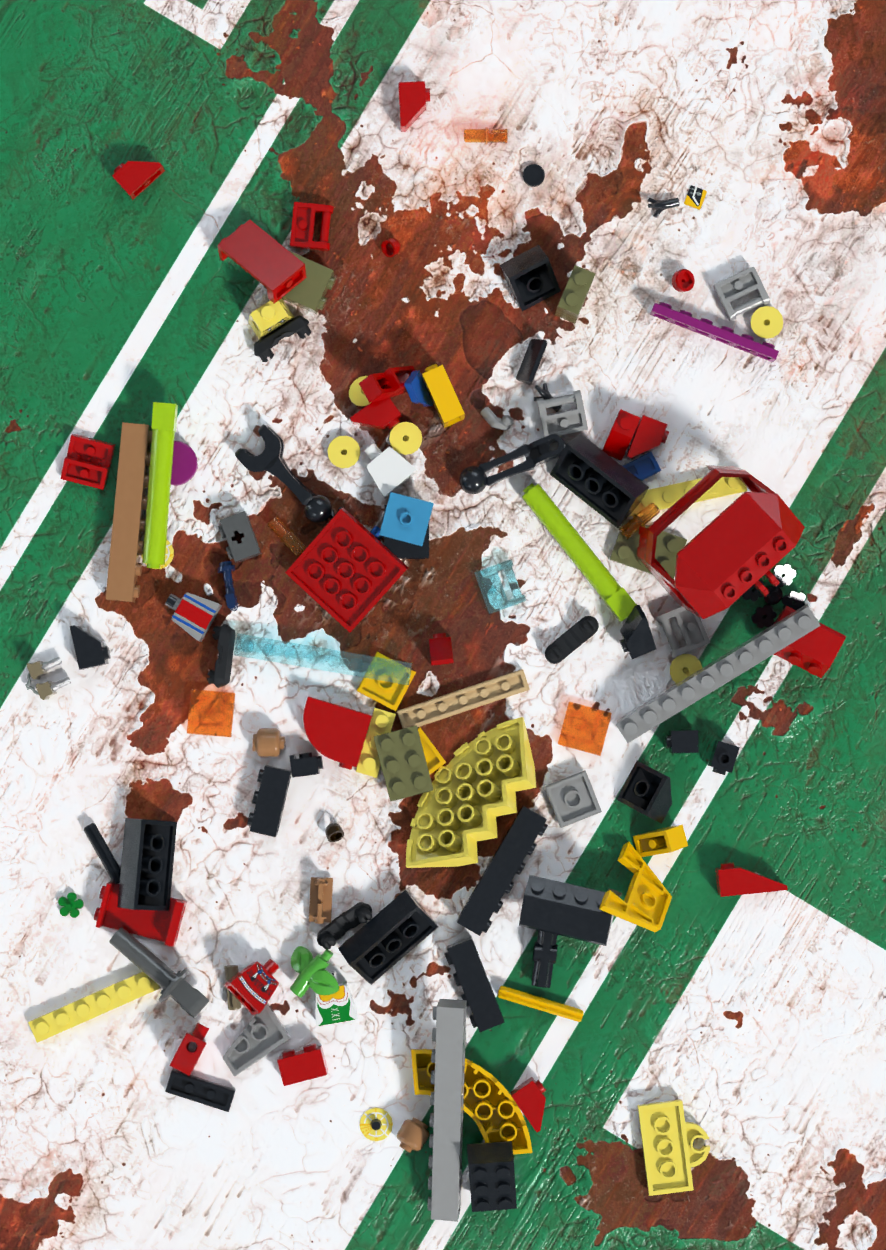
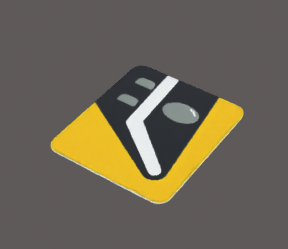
M691 185L684 204L700 210L707 191Z

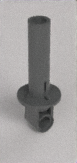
M123 927L112 936L109 943L163 989L160 992L162 995L158 1001L162 1003L171 997L193 1018L208 1004L209 1000L199 990L193 988L184 980L189 972L188 968H185L182 972L178 971L176 974Z

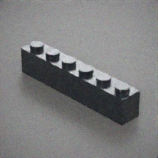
M524 805L521 807L457 918L456 922L479 936L482 931L484 933L488 931L492 924V921L489 919L493 912L496 914L499 912L504 903L500 901L504 893H510L515 884L512 882L515 874H521L526 865L523 860L527 854L531 856L536 848L535 839L538 835L542 837L548 825L545 824L547 820L545 817Z

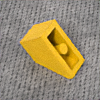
M683 824L633 836L636 851L641 857L670 853L688 846Z

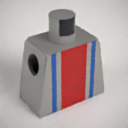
M188 592L185 593L182 599L170 594L165 603L167 607L175 610L171 620L200 642H202L222 607L219 603Z

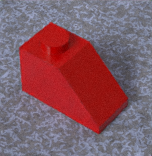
M425 81L399 82L401 132L408 130L426 110V102H430V88H425Z
M128 161L125 164L121 163L118 165L112 177L128 196L134 200L165 172V169L160 162Z
M388 398L370 403L351 416L350 421L355 425L384 430L387 427L392 429L400 423L399 418L402 416L392 400Z
M620 409L602 450L610 457L622 461L641 418Z
M642 415L625 459L631 460L658 448L661 443L665 444L669 431L666 430L668 424Z
M446 633L433 634V639H429L431 666L453 664L451 637H446Z
M530 1077L510 1093L534 1130L539 1132L541 1130L546 1101L544 1094L546 1089L539 1079L535 1081L533 1077Z

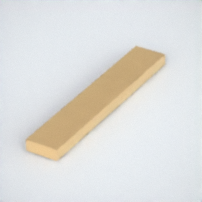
M521 669L398 710L397 713L403 729L415 725L420 727L528 691L530 688L524 670Z

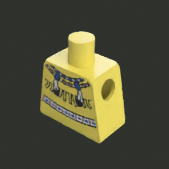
M280 299L275 304L269 301L251 312L248 323L260 340L295 317L285 301Z

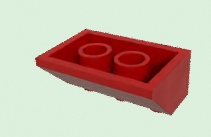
M786 606L773 624L796 610ZM820 623L821 626L773 655H777L791 664L808 671L810 674L822 678L832 665L846 636Z

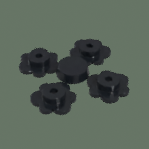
M785 563L783 566L781 564L774 566L773 575L780 583L776 587L774 585L768 586L769 593L766 596L762 595L754 585L742 595L743 599H751L752 601H757L758 597H764L767 603L763 607H757L756 613L751 617L752 622L757 624L758 628L773 625L777 614L773 611L771 605L782 601L783 609L788 606L794 610H798L805 605L804 600L806 597L804 593L791 591L789 595L783 596V592L780 589L784 585H790L792 579L796 576V571L788 563Z

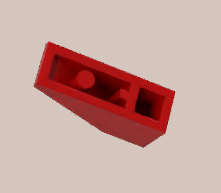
M723 863L721 868H715L717 890L720 897L788 890L787 885L739 866H734V863Z

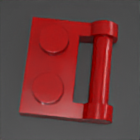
M294 202L290 247L330 251L328 239L330 219L334 206ZM316 212L322 213L320 241H313Z

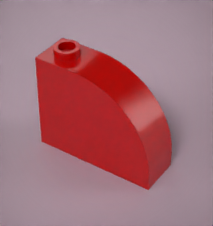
M308 697L304 708L303 721L306 735L311 744L325 757L340 762L339 766L352 770V766H358L372 715Z

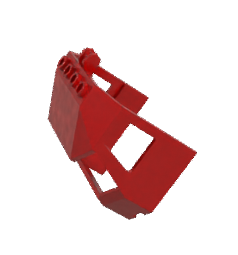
M706 465L711 471L648 528L639 525L640 538L639 547H637V557L677 604L702 619L727 609L753 585L762 595L766 596L769 593L768 589L759 579L765 575L768 581L775 587L780 583L769 570L796 547L805 528L777 493L746 470L734 466ZM722 477H739L750 492H744L677 553L675 579H673L655 559L657 536Z

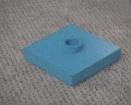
M390 492L379 536L422 547L434 503Z

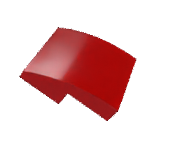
M72 434L67 457L64 459L61 479L104 490L116 444Z

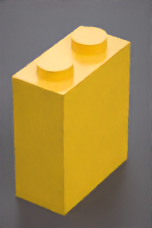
M437 364L427 367L422 377L444 428L464 420L465 413L443 365L438 367Z

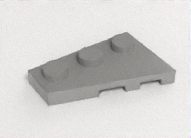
M268 1002L261 1013L256 1014L251 1019L248 1026L222 1057L233 1076H237L291 1039Z

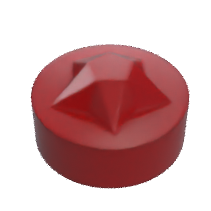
M682 269L673 274L672 285L675 290L686 292L693 288L695 279L691 271Z

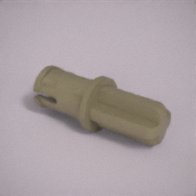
M238 965L224 966L227 982L238 973ZM224 986L227 992L228 1010H239L241 1002Z

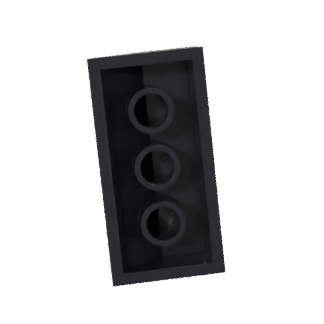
M581 433L566 444L550 473L552 477L617 528L624 523L639 505L649 489L645 483Z
M125 818L118 908L169 911L177 822Z
M529 875L519 926L606 946L614 915L599 909L605 892Z
M405 890L338 949L347 963L372 985L438 926L420 904Z

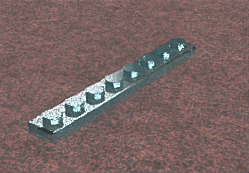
M237 633L234 655L404 685H409L413 664Z

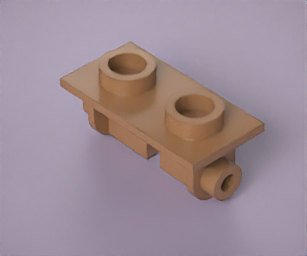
M311 877L309 922L323 924L324 922L331 923L333 878Z

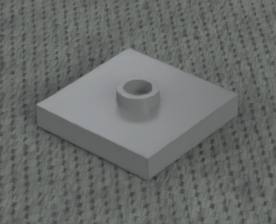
M586 770L544 786L560 828L602 812Z

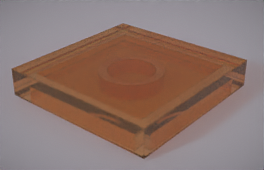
M191 689L187 733L232 737L236 693Z
M568 702L557 744L601 756L612 713Z

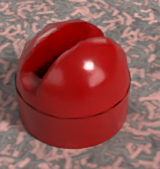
M389 238L381 244V250L387 257H393L400 251V242L395 238Z

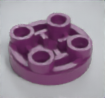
M174 441L171 485L179 486L189 482L194 477L198 469V459L194 450L189 445L180 441Z

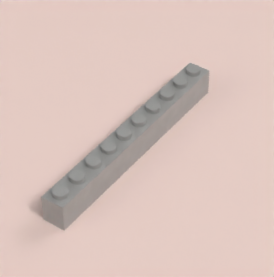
M804 605L617 720V728L627 743L633 741L821 626L820 622L809 605Z
M439 999L437 1006L433 1007L432 1018L436 1020V1028L432 1030V1041L436 1042V1049H432L431 1062L435 1063V1071L432 1070L431 1084H435L434 1092H431L430 1105L434 1106V1113L430 1114V1127H433V1134H430L429 1148H433V1155L429 1156V1169H432V1176H429L428 1190H432V1197H428L427 1210L431 1211L432 1220L458 1222L461 1211L467 1000Z

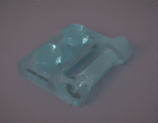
M512 559L474 572L489 614L526 601L525 595H522L515 577ZM504 570L514 597L511 600H507L498 571Z

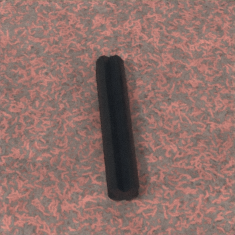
M89 824L84 828L86 836L113 883H120L121 868L96 824Z

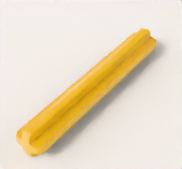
M500 986L497 996L501 999L573 1021L581 1022L584 1012L581 1009L509 987Z

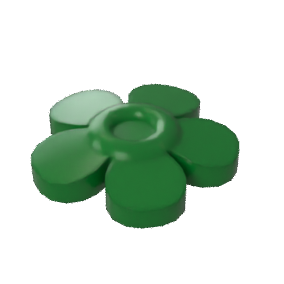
M70 892L67 898H59L58 904L65 906L60 909L62 916H67L69 912L72 918L79 916L80 912L78 909L83 908L84 902L82 899L76 900V893Z

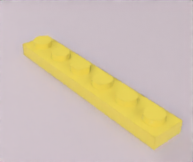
M722 477L694 503L747 492V487L739 477ZM702 478L647 490L643 499L629 517L669 509Z
M140 972L28 1023L38 1043L154 992L161 987L144 972Z

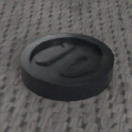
M531 164L524 169L523 180L528 186L537 187L543 183L545 173L541 166Z

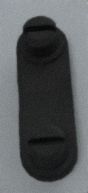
M300 315L255 342L254 355L259 356L262 362H268L267 357L270 359L274 357L271 348L277 345L279 340L284 337H290L296 332L301 339L306 338L305 333L309 336L311 334V330L308 327L309 321Z
M585 616L550 644L545 650L547 661L553 664L561 662L592 637L599 628L597 619L592 616Z
M223 624L221 627L215 626L213 629L215 634H212L214 640H218L217 649L219 655L215 663V671L210 670L207 675L210 678H207L209 684H214L217 688L227 685L230 682L236 633L227 624Z
M359 902L346 912L340 914L319 931L317 936L318 944L323 946L324 949H331V946H335L336 941L343 937L347 931L372 919L371 906Z

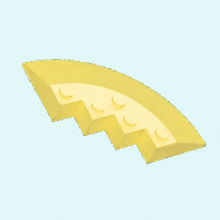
M523 717L496 725V728L487 732H481L470 743L466 742L453 753L455 757L447 766H441L434 775L435 780L432 782L433 790L422 794L417 804L418 810L415 818H412L410 826L412 829L406 847L407 868L458 867L478 863L477 841L498 838L496 817L517 813L516 792L536 788L535 766Z

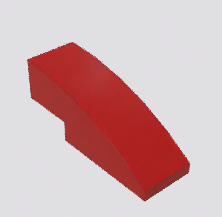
M413 366L389 368L383 373L370 374L359 385L369 403L388 399L407 392L404 383L411 373L416 370Z

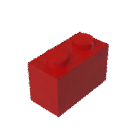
M309 1044L304 1046L303 1050L297 1052L294 1049L281 1052L282 1056H279L277 1059L284 1086L328 1074L322 1045Z

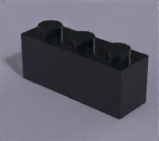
M265 765L264 769H260L257 782L261 783L259 791L255 790L252 804H256L254 813L250 812L247 825L251 826V832L277 837L292 775L290 770Z

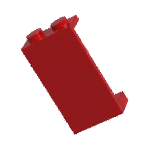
M251 220L240 225L236 231L223 238L217 245L220 259L224 261L227 257H230L267 288L268 299L274 304L307 278L305 264Z
M110 881L106 886H102L99 899H102L101 907H97L94 914V920L97 921L95 927L105 926L116 930L123 927L131 934L165 942V945L171 947L176 945L187 901L170 897L169 911L118 908L119 884H114Z

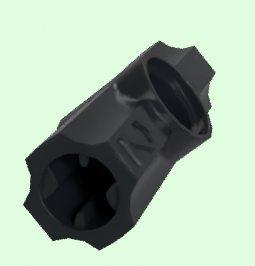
M538 930L537 941H535L533 952L532 986L551 987L553 964L556 963L558 944H556L558 935Z

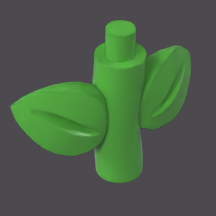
M298 946L292 954L291 966L299 975L291 985V991L301 998L309 987L319 995H330L339 991L336 978L332 973L325 970L330 965L329 959L333 956V953L326 949L323 954L318 953L313 959L312 953L307 948Z

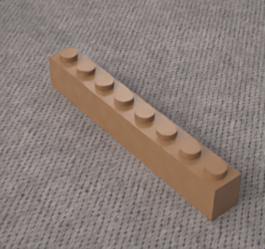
M122 422L106 600L135 603L136 598L140 596V585H137V579L142 574V563H139L140 554H143L144 541H141L142 532H145L146 519H143L144 510L147 508V497L145 495L149 482V475L147 474L148 466H150V444L152 442V429L150 425Z

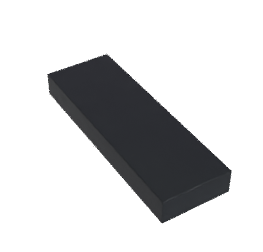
M174 1069L171 1071L165 1090L167 1093L226 1112L230 1110L236 1089L196 1076H188Z

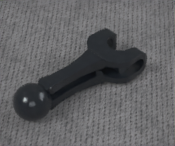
M263 424L258 430L259 435L265 442V449L262 454L255 456L247 449L240 448L235 452L236 458L247 470L253 472L267 471L282 481L304 505V513L310 521L315 523L326 521L332 513L330 500L323 495L313 493L294 475L283 458V439L271 427Z
M551 434L529 445L523 444L501 457L481 463L479 467H467L460 474V487L468 494H478L486 486H492L513 475L534 470L538 465L560 457L566 443L559 435ZM558 442V448L551 451L550 444ZM524 456L526 457L524 462L492 476L487 477L486 475L487 471Z

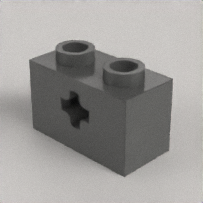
M246 511L220 520L221 526H218L222 539L226 538L229 544L226 547V551L230 560L234 559L238 563L262 554ZM237 532H239V534L244 535V537L241 539L242 543L240 544L239 542L233 540L234 538H236Z

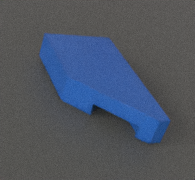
M420 370L413 371L404 383L411 401L416 404H423L426 407L433 406V401Z
M651 451L623 466L641 481L662 471Z

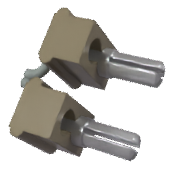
M57 657L47 662L37 661L35 663H28V682L25 684L27 690L31 689L42 700H49L50 696L57 694L56 691L71 684V681H68L70 678L66 677L53 683L52 681L37 683V691L34 687L29 686L31 678L39 680L41 676L48 674L47 671L62 664L61 658Z

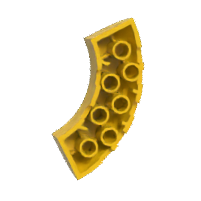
M411 1049L415 1095H431L435 1088V1084H431L432 1070L435 1071V1063L431 1062L432 1049ZM465 1058L463 1110L476 1122L485 1143L512 1141L513 1155L532 1153L526 1122L511 1094L491 1073Z

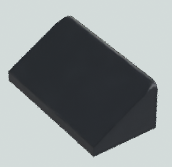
M530 340L516 380L528 385L532 384L548 342L546 340Z

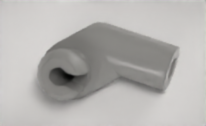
M485 407L480 413L493 428L508 430L510 425L513 424V419L509 415H504L501 419L489 407Z

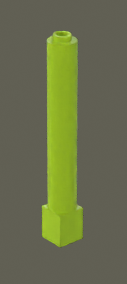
M153 402L152 442L142 563H147L146 568L160 569V564L165 565L174 436L178 412L177 404Z
M531 483L523 490L524 495L522 499L601 596L604 603L619 622L629 617L637 604L625 589L619 585L540 484L535 486Z

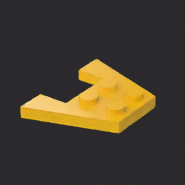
M628 841L623 845L617 860L634 873L625 899L623 901L609 890L605 892L599 909L650 931L657 932L663 925L672 896Z

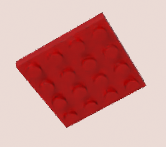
M341 508L285 573L350 633L406 572L408 567L345 508Z

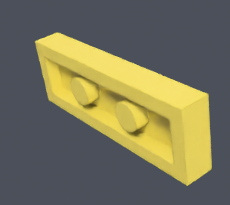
M374 708L356 772L375 778L378 777L381 764L373 736L391 732L396 716L395 713Z

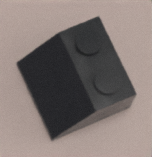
M539 245L500 265L505 280L522 311L561 292L549 258Z

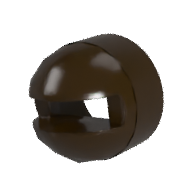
M330 823L325 829V835L329 842H337L344 837L343 829L337 823Z

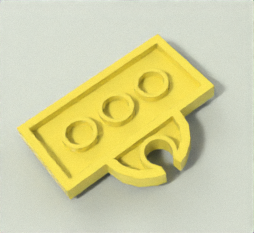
M681 1099L637 1105L649 1196L694 1190L691 1168L700 1165L706 1160L710 1152V1146L704 1145L700 1149H695L693 1141L696 1138L709 1139L707 1133L700 1125L694 1122H685L683 1101Z

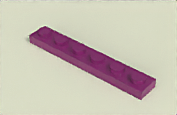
M664 302L654 303L650 315L770 362H774L779 353L778 350L774 349L775 346L770 343H757L752 336L746 334L739 336L734 334V330L729 327H716L708 319L701 318L698 320L693 318V314L685 310L675 311L671 309V305Z

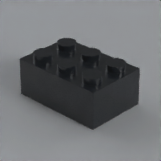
M512 1141L467 1144L472 1212L517 1209Z

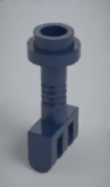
M232 561L221 562L217 570L218 573H223L227 607L235 612L238 610V602L231 573L235 571V565H232Z

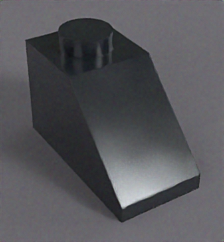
M636 605L620 629L622 640H619L624 653H629L631 659L656 650L647 618L640 605Z
M70 626L79 670L109 664L108 659H111L108 646L104 645V642L79 626Z

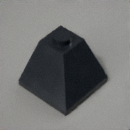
M636 761L616 800L662 824L672 805L670 777Z

